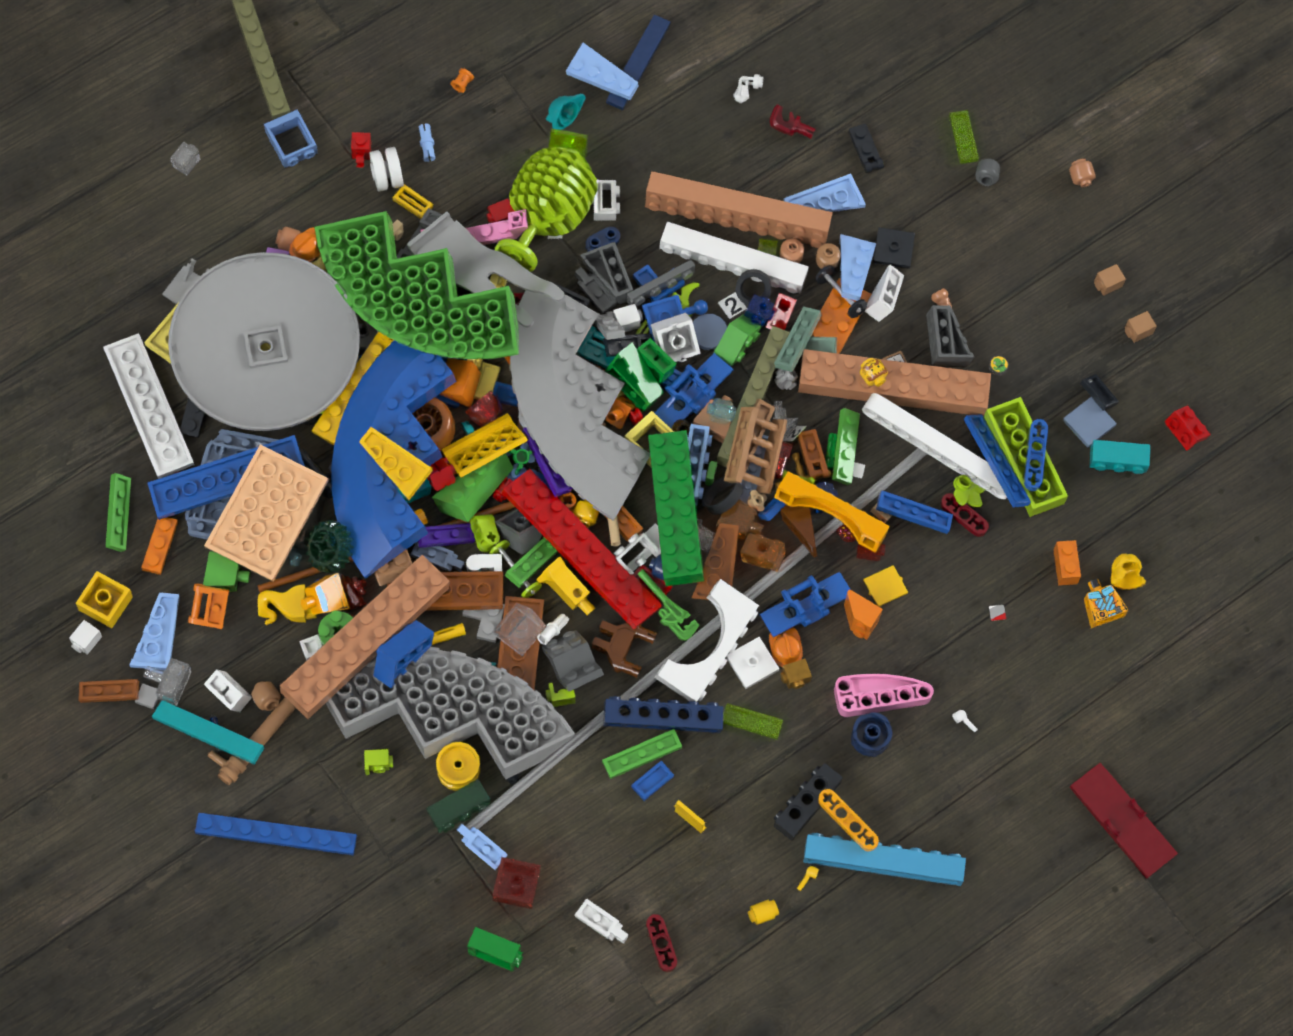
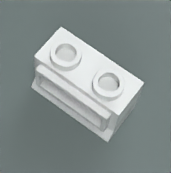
M597 180L598 190L594 197V221H616V214H620V203H616V197H620V186H616V180ZM602 190H611L612 208H602Z
M635 533L628 539L629 544L625 548L621 546L614 552L616 555L615 559L629 574H634L633 571L638 566H642L651 554L659 551L645 533L639 535ZM640 542L645 549L625 565L620 558Z

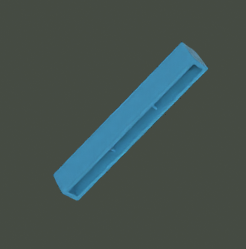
M811 833L806 838L803 862L961 886L964 880L966 858H961L959 854L941 855L939 851L922 852L919 848L902 849V846L899 845L882 846V843L879 842L875 850L868 852L863 850L853 839L848 841L843 840L840 836L828 838L823 837V834Z

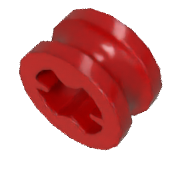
M638 408L629 413V418L634 426L643 419L642 413Z

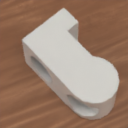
M502 554L471 555L466 562L467 571H502Z

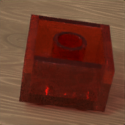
M501 857L493 891V901L532 909L541 873V865Z

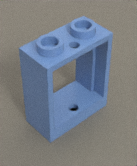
M298 110L264 124L265 132L284 168L294 166L301 160L310 159L318 153L317 145ZM298 126L308 146L285 156L275 136Z

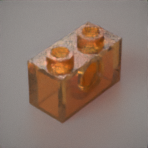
M749 533L740 553L742 562L778 572L785 558L786 548L785 544L780 540H771L760 534L754 535Z

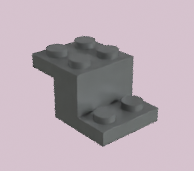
M576 630L568 631L562 637L552 639L546 645L541 646L544 654L551 662L557 679L568 692L604 675L601 667L594 660L588 642Z

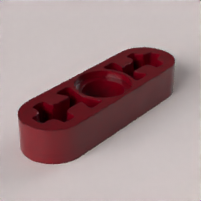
M949 493L943 496L941 508L945 512L953 514L952 518L974 536L981 537L986 534L988 522L967 504L964 506L960 505L956 501L954 494ZM951 500H952V501H953V505L947 506V505H946L947 501H951ZM958 505H959L960 507L958 508L957 512L955 513V512H954V511H955V508H957ZM967 511L970 514V518L962 519L959 513ZM974 517V523L972 522L970 525L969 523L972 521V518ZM976 525H983L982 529H975Z
M657 914L651 915L647 919L646 928L659 967L664 972H671L677 966V958L664 919ZM652 920H656V922L661 923L658 926L660 934H657L654 937L652 934H656V930L654 926H650L652 924ZM659 938L666 939L668 943L663 949L656 946V941ZM667 952L668 959L674 961L671 963V967H668L667 964L663 965L665 957L664 954L660 956L659 953Z

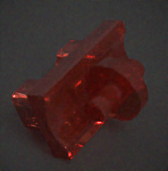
M341 574L339 578L344 593L347 592L349 595L346 598L349 605L347 610L350 611L357 606L364 607L366 603L361 595L366 593L364 587L367 585L365 579L358 580L355 576L350 580L348 576L344 577Z

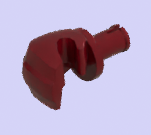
M779 104L774 107L769 119L770 126L773 129L790 136L797 132L809 139L812 138V133H814L816 128L802 123L800 120L801 116L797 115L795 120L792 112L789 113V121L785 122L782 117L783 107Z

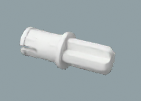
M560 614L553 622H549L545 630L537 636L538 641L546 645L554 636L560 634V630L568 623L569 618L565 614Z

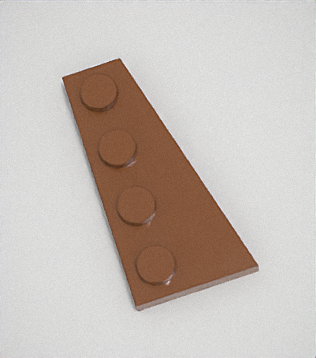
M719 524L703 567L704 582H697L692 596L693 599L708 600L707 596L720 579L732 587L739 525Z

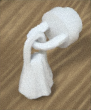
M755 74L754 77L742 76L739 79L738 88L733 95L735 100L739 103L746 102L750 98L748 86L753 85V89L762 88L763 77L759 74Z

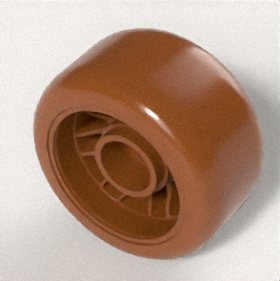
M434 397L412 414L423 429L430 426L425 431L439 448L440 452H442L441 449L449 446L454 438L455 421L447 405Z

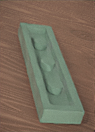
M807 307L802 308L774 363L775 368L793 372L821 317L820 310Z

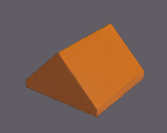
M448 358L446 365L453 372L457 382L441 392L440 395L470 408L481 372L473 361Z

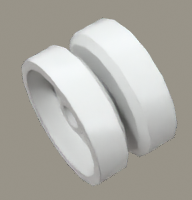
M395 147L385 149V161H383L379 150L369 152L371 172L378 192L388 189L387 178H390L391 185L394 188L404 186Z

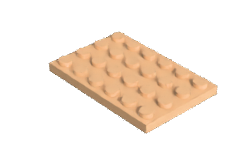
M259 445L204 546L274 581L329 479Z

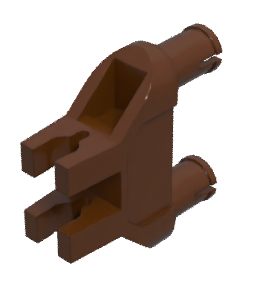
M602 620L599 632L612 638L609 643L595 637L592 642V649L607 656L614 672L621 673L622 671L638 678L642 667L626 661L628 651L634 638H640L653 644L657 632L642 627V624L634 630L628 623L616 626Z

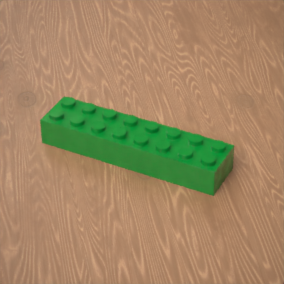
M687 431L648 435L665 585L672 586L704 582Z

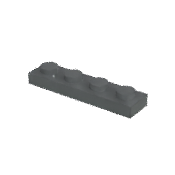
M689 260L627 294V303L629 305H641L647 298L655 297L662 290L674 287L682 279H689L695 272V264L692 260Z

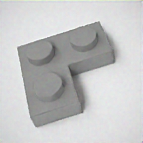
M504 604L503 609L463 610L464 617L481 620L477 639L496 643L504 613Z

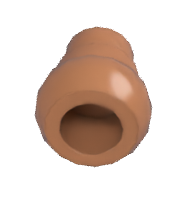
M943 288L931 295L932 301L937 303V305H948L952 308L946 289Z

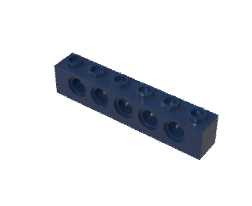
M613 696L604 702L603 726L720 733L723 730V706H718V703L709 702L707 705H699V702L696 701L680 704L678 700H668V703L660 702L659 699H648V702L640 701V698L621 700V697ZM627 708L629 715H621L619 709ZM646 709L649 716L642 717L639 714V710ZM665 710L668 713V718H661L658 711ZM678 712H686L688 718L685 720L680 719ZM699 712L705 713L707 720H700L697 714Z

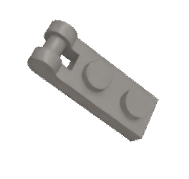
M612 311L602 315L598 313L594 324L607 340L625 337V330L615 319Z

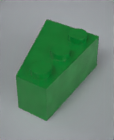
M633 342L620 351L605 370L606 373L624 382L621 391L642 413L656 403L664 393Z

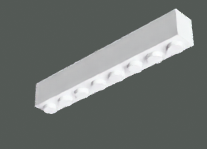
M667 222L660 240V249L666 253H675L684 259H693L703 265L709 264L719 270H728L737 276H740L746 270H761L770 278L772 287H781L791 293L797 292L801 294L808 273V266ZM751 277L756 282L762 281L759 278Z

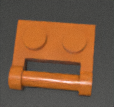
M194 584L193 591H195L188 622L222 629L229 590L203 584ZM205 593L208 594L205 616L201 618L199 617L202 594Z

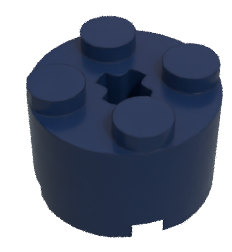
M876 712L861 715L856 720L851 733L852 746L865 756L877 757L888 748L892 738V728L889 720Z

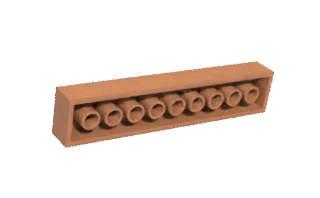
M651 171L646 190L645 207L652 211L660 210L670 215L678 214L688 219H700L706 223L720 224L723 227H735L741 231L756 232L762 236H774L780 240L797 239L801 243L810 244L815 248L826 244L833 213Z
M807 349L803 351L798 388L800 393L867 401L872 393H876L899 406L967 415L982 414L983 417L988 409L990 373L879 359L888 371V375L885 378L886 382L879 387L876 385L868 386L860 375L861 364L869 359L868 357Z
M421 555L280 685V692L309 719L377 656L376 651L381 644H385L394 634L400 633L406 625L414 622L449 589L450 581L430 561Z

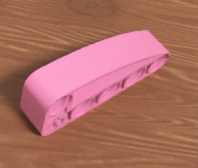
M858 674L839 677L835 683L834 694L839 714L843 717H852L871 712L877 713L928 704L933 695V687L929 683L903 676ZM839 685H846L848 690L842 691ZM924 690L929 696L923 697L919 694V691ZM900 694H907L909 699L903 700ZM881 697H888L890 702H882ZM869 700L871 705L864 706L861 701ZM848 703V706H851L850 709H846L844 704Z

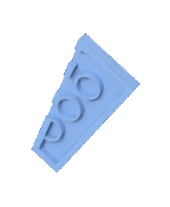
M582 43L566 70V74L628 100H631L639 87L636 80L584 43Z

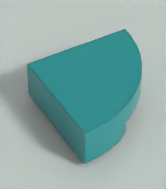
M469 421L460 424L466 436L474 432Z

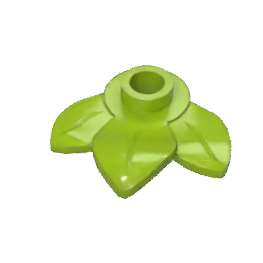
M966 475L956 477L953 482V486L956 489L954 491L956 501L962 506L968 503L972 507H981L980 493H983L985 489L972 482Z

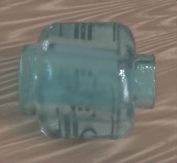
M716 398L712 403L708 404L706 413L709 414L711 422L727 425L730 421L734 420L736 407L729 400Z

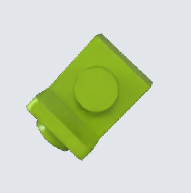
M549 683V690H545L547 702L551 701L554 707L575 703L574 690L568 692L567 689H562L558 693H554L553 683Z

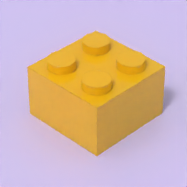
M96 571L77 600L76 605L79 611L112 629L133 595L129 588Z

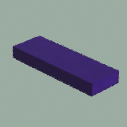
M470 523L425 527L428 534L418 541L419 548L470 544L474 543L475 538Z

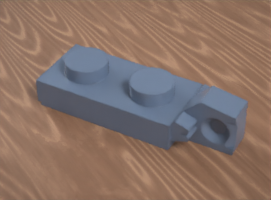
M417 541L411 552V557L418 559L423 555L435 567L451 572L453 569L462 572L465 567L464 562L457 559L458 555L441 546L419 548Z

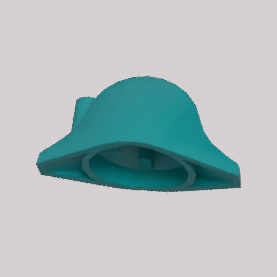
M584 94L561 96L550 104L549 115L546 117V120L552 123V129L555 133L566 128L576 119L586 99Z

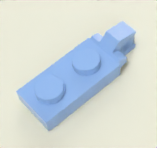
M462 823L456 829L464 836L462 841L494 870L507 857L508 854L478 829L472 827L469 830Z

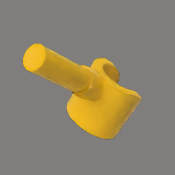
M813 866L808 867L797 889L801 891L809 877L816 879L819 869Z

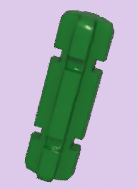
M830 433L828 436L826 451L828 470H833L837 442V434Z

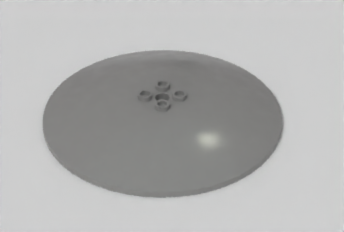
M252 253L234 257L202 274L187 289L179 301L169 330L168 347L172 369L179 385L188 398L200 410L219 422L254 431H270L292 427L324 411L339 397L349 383L357 364L360 349V333L356 313L334 286L337 282L321 268L306 260L280 253ZM268 343L271 345V348L268 351H263L260 349L261 345Z

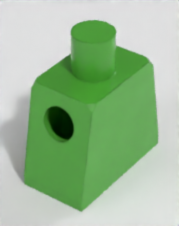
M209 551L203 585L235 592L238 582L249 583L250 571L241 570V565L218 553Z

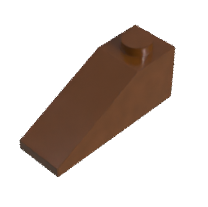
M786 505L781 508V516L784 523L814 558L817 557L811 507H790Z

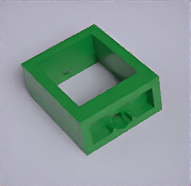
M475 927L467 945L468 954L511 972L514 971L515 967L519 968L523 959L521 945Z

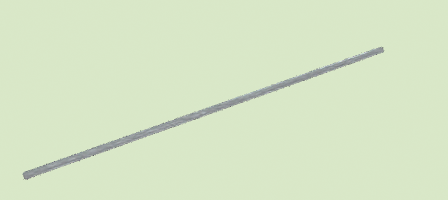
M917 448L850 505L859 510L864 508L881 491H884L925 457L927 453ZM835 517L815 533L816 547L844 523ZM802 544L743 593V595L750 600L755 599L810 552ZM719 614L620 696L621 700L636 698L657 680L654 677L666 660L669 659L678 663L721 627ZM604 710L580 729L572 739L544 759L465 826L469 830L472 827L479 829L603 726Z

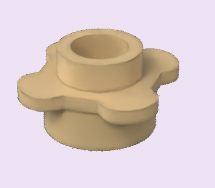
M752 490L747 499V504L751 509H757V511L761 512L764 510V502L767 500V496Z

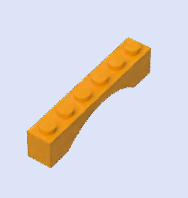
M789 471L778 486L774 497L790 507H811L833 515L850 529L858 544L875 553L890 527L883 521L877 520L866 512L853 507L848 502L842 501L833 494L818 488L816 485L805 481Z

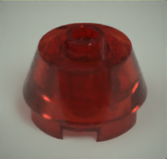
M489 391L465 412L470 417L469 420L483 427L485 424L498 419L497 415L503 408L498 395L495 396L492 391Z

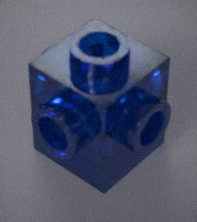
M754 294L744 316L750 318L751 322L764 325L767 320L771 321L775 311L772 310L774 303L767 297H759Z

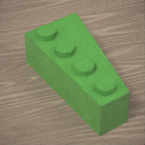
M505 453L463 477L458 475L455 478V483L449 486L446 485L445 488L441 489L432 498L441 513L469 522L513 470V466Z

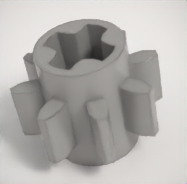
M779 369L775 372L777 374L775 383L780 389L791 390L797 385L798 375L794 370L790 372Z

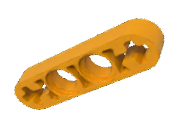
M830 789L821 791L818 798L820 806L863 850L868 852L875 850L879 842L877 835L834 791ZM824 795L826 797H828L829 795L832 797L831 802L835 805L833 810L830 809L832 808V804L829 801H827L826 803L823 801ZM839 808L845 809L847 816L839 818L836 815V810ZM858 823L861 826V830L856 833L852 832L850 824ZM864 830L866 831L864 836L867 839H873V846L871 844L865 845L866 839L863 836L861 839L858 838Z

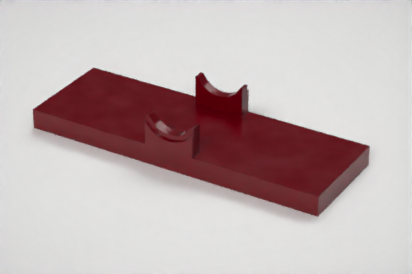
M1101 763L1097 764L1069 787L1146 879L1178 854L1146 817L1147 813L1140 808L1134 798L1131 799Z

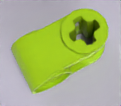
M487 514L471 518L470 525L478 549L484 553L490 552L493 546L500 540L494 516Z

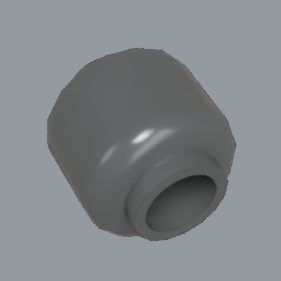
M993 159L979 161L976 167V180L984 186H991L997 183L1000 175L999 163Z

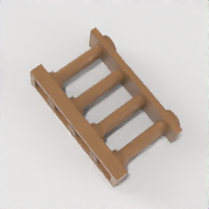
M741 407L724 481L742 483V480L756 484V491L758 493L770 494L786 432L787 420L773 419L772 422L757 417L759 409L755 407ZM755 424L770 430L768 441L753 435ZM751 443L766 448L764 459L749 454ZM746 461L762 467L759 477L744 472Z

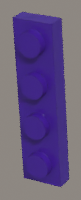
M527 427L524 428L522 433L526 436L527 443L554 496L557 497L571 492L573 488L567 486L561 475L553 471L548 464L547 458L539 452L540 448L536 441L532 440Z

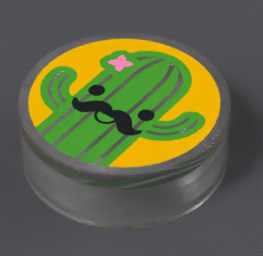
M995 356L989 363V369L995 375H1003L1007 371L1009 364L1003 356Z

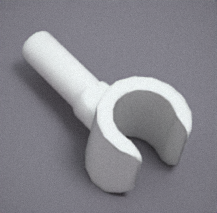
M959 710L952 715L956 723L963 721L973 732L977 731V728L967 718L965 711Z

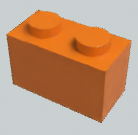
M1076 540L1057 542L1053 550L1058 586L1078 584L1081 573Z

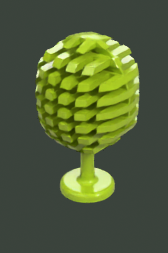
M550 147L539 150L524 163L513 182L509 193L510 205L514 211L526 209L528 228L523 232L519 241L513 239L500 240L495 246V251L511 257L529 272L536 268L538 262L536 255L528 247L535 235L559 236L569 233L585 218L598 190L597 179L592 173L590 165L578 151L562 147Z

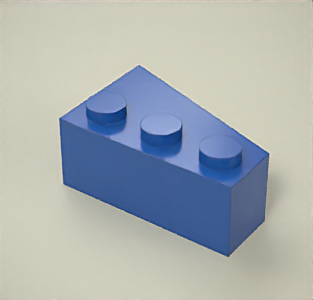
M417 620L410 625H406L400 633L394 634L388 642L378 647L373 676L389 688H392L395 685L394 680L399 674L404 675L407 672L405 668L412 661L416 663L431 647L434 632Z

